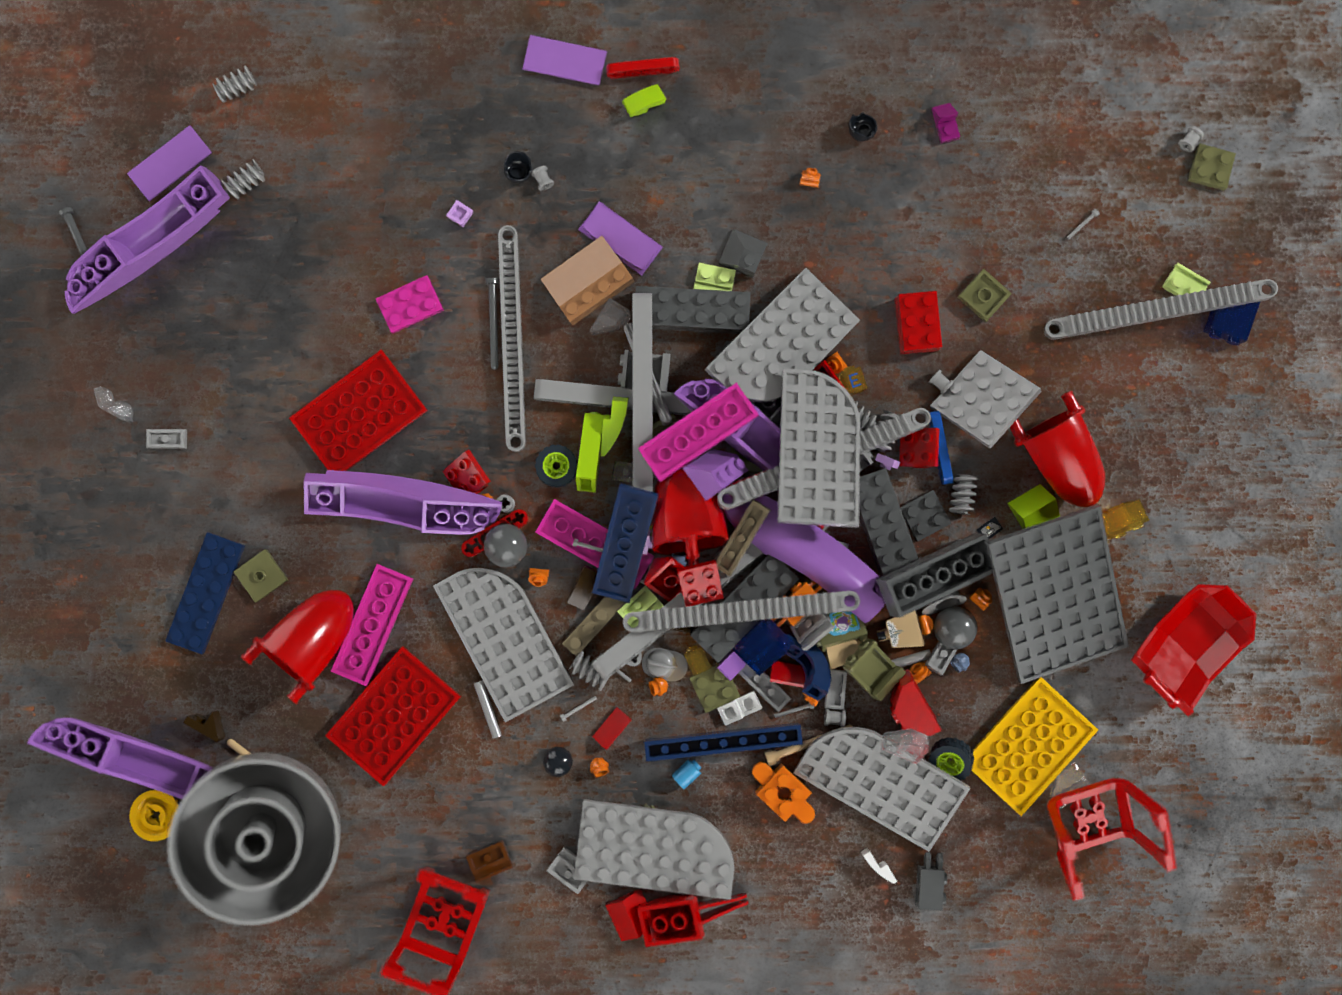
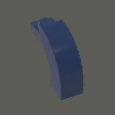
M788 634L779 642L777 649L795 659L802 666L805 673V683L802 692L819 701L829 692L831 684L829 664L824 654L815 644L807 651L802 650V646L798 643L797 639Z

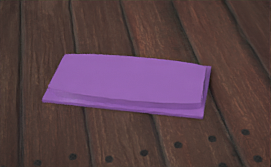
M530 35L523 70L600 85L607 51Z
M189 125L127 174L148 201H151L212 154V152Z
M600 201L578 229L593 241L603 236L618 258L641 276L663 248Z

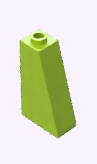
M598 412L585 413L576 472L577 491L596 493L604 415Z

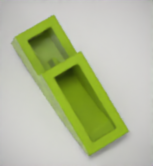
M613 396L611 415H604L601 456H605L619 436L627 412L629 400L627 397Z

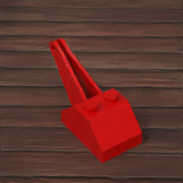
M909 669L905 670L906 674L893 688L890 698L892 704L890 710L897 724L901 723L902 747L922 758L928 736L940 732L941 728Z
M681 893L663 896L641 904L637 907L645 947L702 940L705 936L703 924L748 905V900H742L747 898V893L732 895L731 900L717 898L697 902L696 896ZM722 904H727V905L721 906V907H719V908L710 910V911L705 912V913H702V914H700V911H699V910H701V909H705V908H709V907H714V906H718V905H722Z

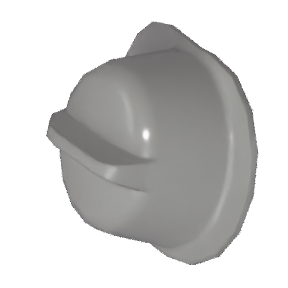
M957 590L929 604L922 610V614L932 615L947 607L961 605L966 602L967 598L960 595Z
M652 648L642 658L643 670L652 678H663L666 681L675 682L682 679L688 670L686 658L676 651Z

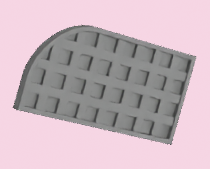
M805 268L706 367L705 371L726 388L737 382L751 402L774 401L781 398L783 369L813 370L860 320Z
M783 369L778 523L858 527L860 416L857 406L848 391L839 382L826 374L813 370Z
M471 568L459 571L433 585L505 723L574 685L525 591L512 578L491 569Z
M860 727L839 728L821 735L809 745L793 771L795 775L928 852L970 790L969 785L870 729Z
M584 799L574 879L731 900L734 877L733 855L727 840L711 822L693 813Z

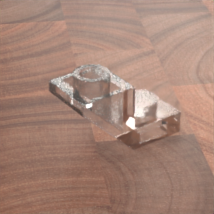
M104 387L94 388L99 408L123 421L133 422V409L129 403L123 401L112 403L114 397L109 389Z

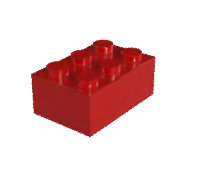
M937 291L898 294L895 298L900 355L938 352L942 348Z

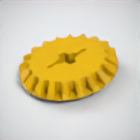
M149 790L139 795L133 802L129 814L130 824L134 832L139 837L148 841H160L168 838L173 817L179 806L178 800L172 795L158 790ZM153 810L155 812H160V815L158 816L159 820L158 818H152V815L154 814Z

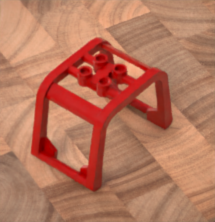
M1122 778L1107 779L1061 793L1048 801L1047 809L1055 829L1058 844V862L1073 900L1084 898L1082 884L1078 875L1075 874L1073 859H1076L1075 852L1119 838L1133 839L1153 856L1167 872L1177 868L1167 809L1130 781ZM1115 790L1121 827L1106 830L1108 820L1104 816L1105 804L1100 799V793ZM1129 795L1149 812L1154 826L1162 832L1165 850L1134 828ZM1091 797L1088 803L1092 810H1086L1081 804V799ZM1071 802L1073 803L1070 806V810L1075 816L1073 826L1080 836V839L1074 841L1064 827L1059 811L1060 806ZM1087 823H1094L1098 828V833L1088 836L1087 833L1090 827Z
M427 866L420 869L416 881L422 883L403 934L384 964L380 976L426 994L449 995L468 952L490 890L469 886L435 873V869ZM437 885H441L464 894L463 899L477 904L474 913L465 910L464 906L460 903L454 905L446 902L444 897L433 898L428 896L429 887L436 888ZM423 903L431 905L435 911H442L439 918L436 915L427 917L419 914ZM451 915L456 919L462 917L470 920L467 931L458 929L454 922L447 923ZM416 921L425 924L428 930H437L443 932L447 937L456 936L463 939L458 955L410 937ZM406 948L450 965L452 968L446 980L432 979L430 984H426L403 975L405 968L397 962Z

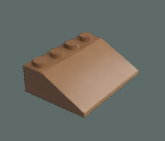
M600 236L541 278V281L572 325H575L634 283L633 277L603 236Z

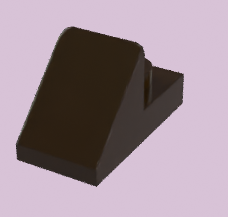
M218 710L212 712L207 721H205L206 718L204 716L193 714L187 716L183 722L215 742L222 741L225 738Z

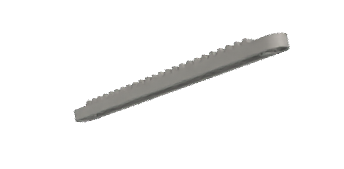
M506 225L498 233L505 436L508 449L513 452H520L526 445L519 246L517 231L514 227ZM506 231L513 233V238L509 241L503 239V234ZM514 437L521 439V445L517 448L511 446V440Z
M1271 279L1250 281L1174 297L1148 300L1137 304L1132 303L1121 307L1116 306L1105 310L1101 309L1099 311L1069 315L1050 320L1044 327V334L1047 338L1056 340L1265 301L1277 294L1278 286ZM1262 286H1270L1271 294H1264ZM1057 325L1059 333L1052 334L1049 331V326Z
M918 408L875 425L872 428L860 431V455L925 428L931 421L930 413L924 408ZM922 414L925 417V422H917L915 416ZM779 466L723 489L718 494V505L722 509L729 510L778 490ZM725 494L731 495L733 502L725 504L722 501V496Z
M853 591L648 610L628 613L623 619V625L630 632H643L853 611L859 606L860 598ZM848 595L855 598V604L852 607H848L844 603V599ZM630 617H636L639 620L636 628L628 626V619Z

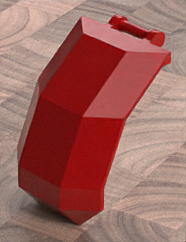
M1198 584L1186 593L1153 627L1131 661L1145 674L1143 681L1168 702L1167 705L1171 709H1175L1178 706L1187 716H1190L1194 713L1196 704L1212 680L1245 647L1255 640L1256 613L1228 585Z

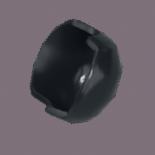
M864 112L857 116L853 114L848 124L849 133L852 138L861 142L872 139L878 129L877 121Z
M515 151L506 157L503 169L508 180L514 183H521L530 177L532 172L531 159L524 152Z
M564 747L549 749L543 760L546 773L558 778L567 775L571 770L573 762L571 753Z

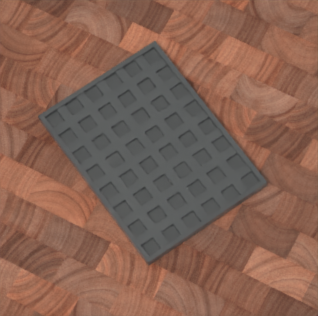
M1096 504L986 542L1016 674L1021 684L1129 647L1101 506Z

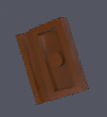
M503 840L466 855L476 883L513 868Z

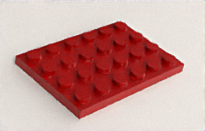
M381 349L289 419L327 470L348 471L428 410Z
M402 646L325 736L384 787L462 696L408 649Z

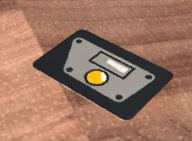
M993 517L979 527L977 532L987 534L988 539L1003 530V527Z

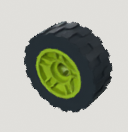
M558 444L550 445V447H545L542 452L540 451L539 456L536 457V474L548 486L564 487L576 477L578 462L573 452L567 447ZM555 462L560 464V468L557 470L553 468Z
M946 737L934 743V746L931 748L929 763L958 780H965L972 771L974 762L973 751L963 740Z

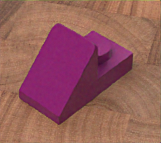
M950 103L932 107L931 110L940 143L958 140L960 133L956 123L958 116L956 109Z

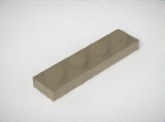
M755 499L752 500L716 561L717 568L728 576H732L771 509Z
M604 597L562 644L577 657L626 602Z

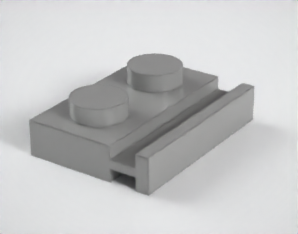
M827 614L804 616L794 626H790V629L798 643L801 644L802 650L807 651L833 630L835 626L831 624Z
M564 846L548 867L547 872L579 894L587 881L574 879L577 855Z

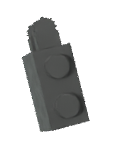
M925 852L924 866L917 865L915 905L918 909L942 911L943 905L946 904L944 885H947V873L943 870V854L937 853L936 866H930L931 854L930 852Z

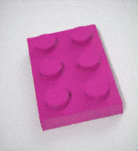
M428 275L376 298L392 334L444 311Z

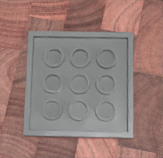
M980 350L956 376L950 388L943 395L940 394L930 406L932 410L939 411L941 416L991 449L1041 393V388Z

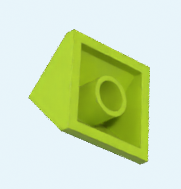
M1041 484L1007 503L1022 529L1060 517L1056 498Z

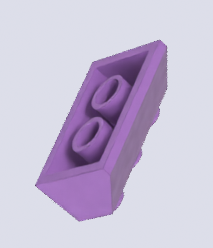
M711 449L683 468L705 500L711 498L748 471L744 461L737 454Z

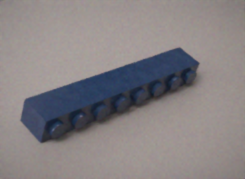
M798 722L644 740L646 762L803 744L801 725Z

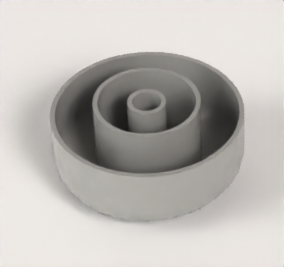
M253 753L224 761L205 773L194 784L178 806L173 817L168 837V855L174 878L184 895L197 908L216 919L233 924L258 925L287 917L308 904L323 888L332 873L341 837L338 806L323 779L308 766L290 757L271 753Z

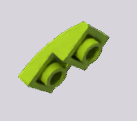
M656 84L623 99L622 103L630 117L647 113L650 107L664 104L666 97L659 85Z

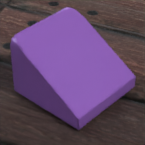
M732 651L722 658L717 669L731 681L744 668L746 663Z

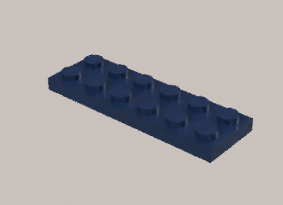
M620 483L592 593L630 603L658 493Z
M210 532L206 533L165 640L166 642L199 654L205 653L235 573L233 571L237 569L245 545Z

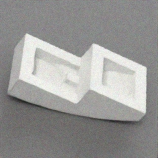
M751 691L717 709L726 726L761 710L762 706L755 691Z
M868 848L861 851L865 860L879 875L893 884L897 882L885 861L877 864Z

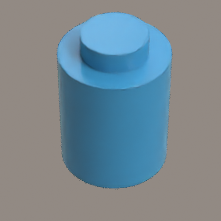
M688 759L671 776L685 790L702 774L700 772L702 767L694 759L692 761Z

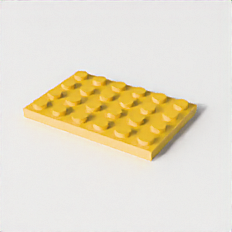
M1042 677L1037 678L972 750L974 756L972 772L1017 814L1022 816L1095 735L1098 729Z

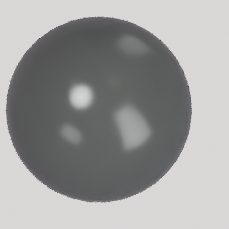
M512 524L497 525L487 533L484 539V552L487 558L497 566H514L526 555L528 545L526 536L521 529Z
M951 606L939 612L935 618L933 630L936 639L943 646L949 649H962L974 641L978 627L976 619L970 611L963 607Z

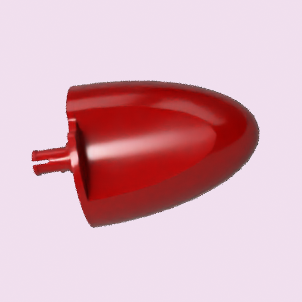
M1071 390L1060 396L1068 410L1041 422L1026 432L1018 419L1009 428L1015 438V446L1019 447L1024 444L1031 458L1057 495L1069 504L1086 508L1097 504L1101 499L1105 488V471L1092 436L1081 416L1086 410L1084 406L1079 405Z
M682 467L661 482L657 479L654 493L659 495L651 521L653 551L658 554H685L688 566H692L693 563L695 565L699 564L698 553L707 549L718 548L726 544L729 538L724 514L717 502V494L705 500L684 471V467Z
M327 590L310 596L286 615L262 639L255 637L252 640V646L241 658L251 665L263 652L277 666L298 682L295 688L287 695L293 703L297 704L307 691L315 688L312 684L313 681L327 666L348 635L354 614L351 597L341 590Z

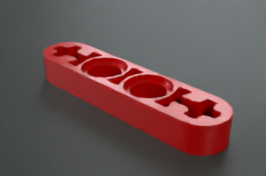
M676 57L617 62L606 66L607 77L612 79L674 73L680 69L679 59Z
M521 509L511 512L466 540L461 546L462 553L467 557L477 556L484 551L483 534L488 533L493 527L501 523L511 524L507 519L515 520L517 513L520 515L524 514L525 516L522 518V523L519 521L514 523L520 529L527 524L528 514ZM478 538V542L481 546H483V548L480 549L479 546L475 547L473 549V554L471 552H466V550L468 549L467 545H475L477 543L475 539Z

